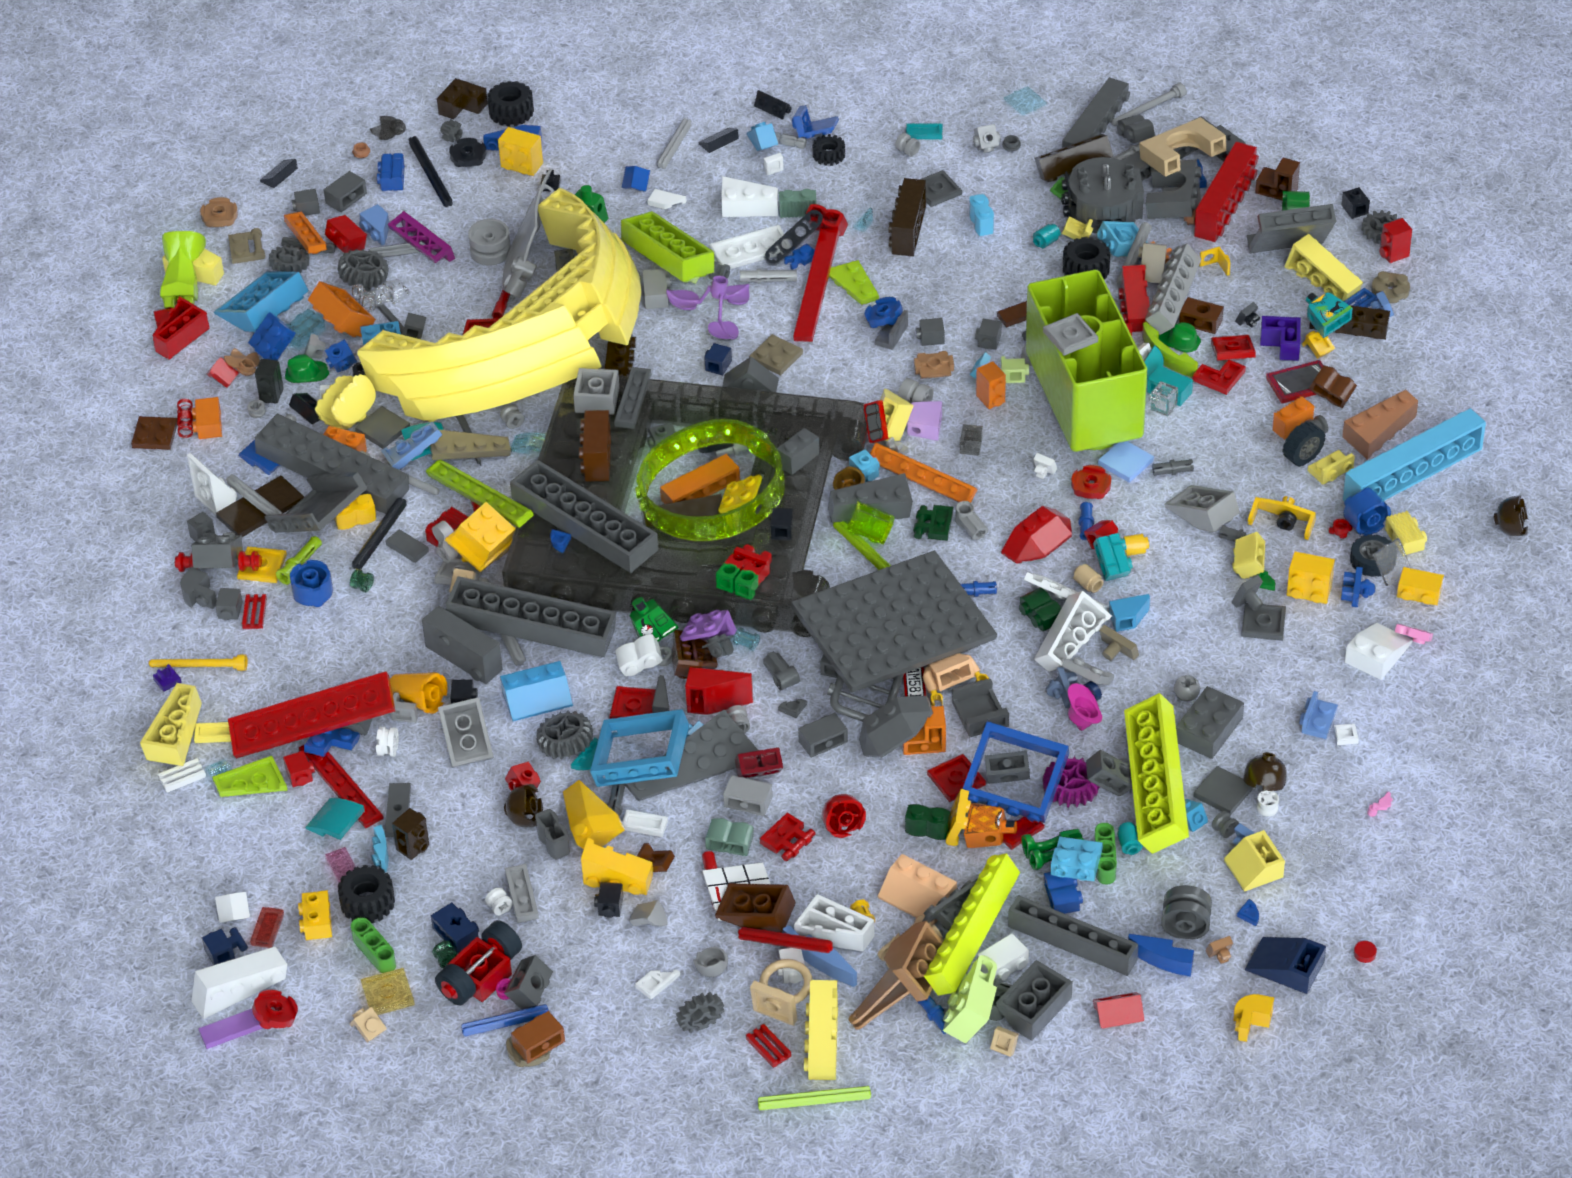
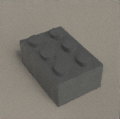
M1207 686L1177 724L1178 744L1213 759L1243 719L1244 702Z

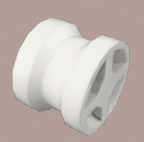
M1261 791L1257 797L1258 813L1263 816L1275 815L1278 811V794L1274 791Z
M502 888L491 890L485 898L487 905L492 907V911L498 916L508 912L513 905V901L510 897L506 896V892Z

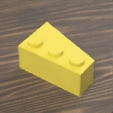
M205 248L199 257L193 261L198 282L216 286L224 275L221 257ZM164 255L162 259L166 273L169 262Z

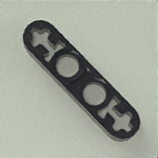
M817 210L809 211L777 240L765 253L766 263L772 266L779 264L822 224L823 217L821 212ZM812 215L813 217H815V216L817 215V216H818V219H817L818 223H816L815 221L812 222V223L810 224V226H809V227L812 228V229L809 230V228H808V226H807L806 224H808V223L810 222V220H811V217H810V216ZM803 227L806 230V234L801 237L796 235V228ZM785 239L790 240L792 247L789 249L783 248L782 241ZM776 246L779 247L780 251L785 253L783 255L781 252L777 254L776 261L774 259L769 260V253L775 254L778 251Z

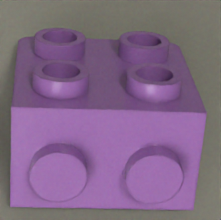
M714 610L707 614L697 613L691 616L680 638L682 641L698 638L708 640L717 635H734L737 630L728 610Z

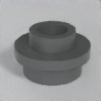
M1008 135L1005 137L1002 146L1007 151H1016L1021 147V142L1017 136Z

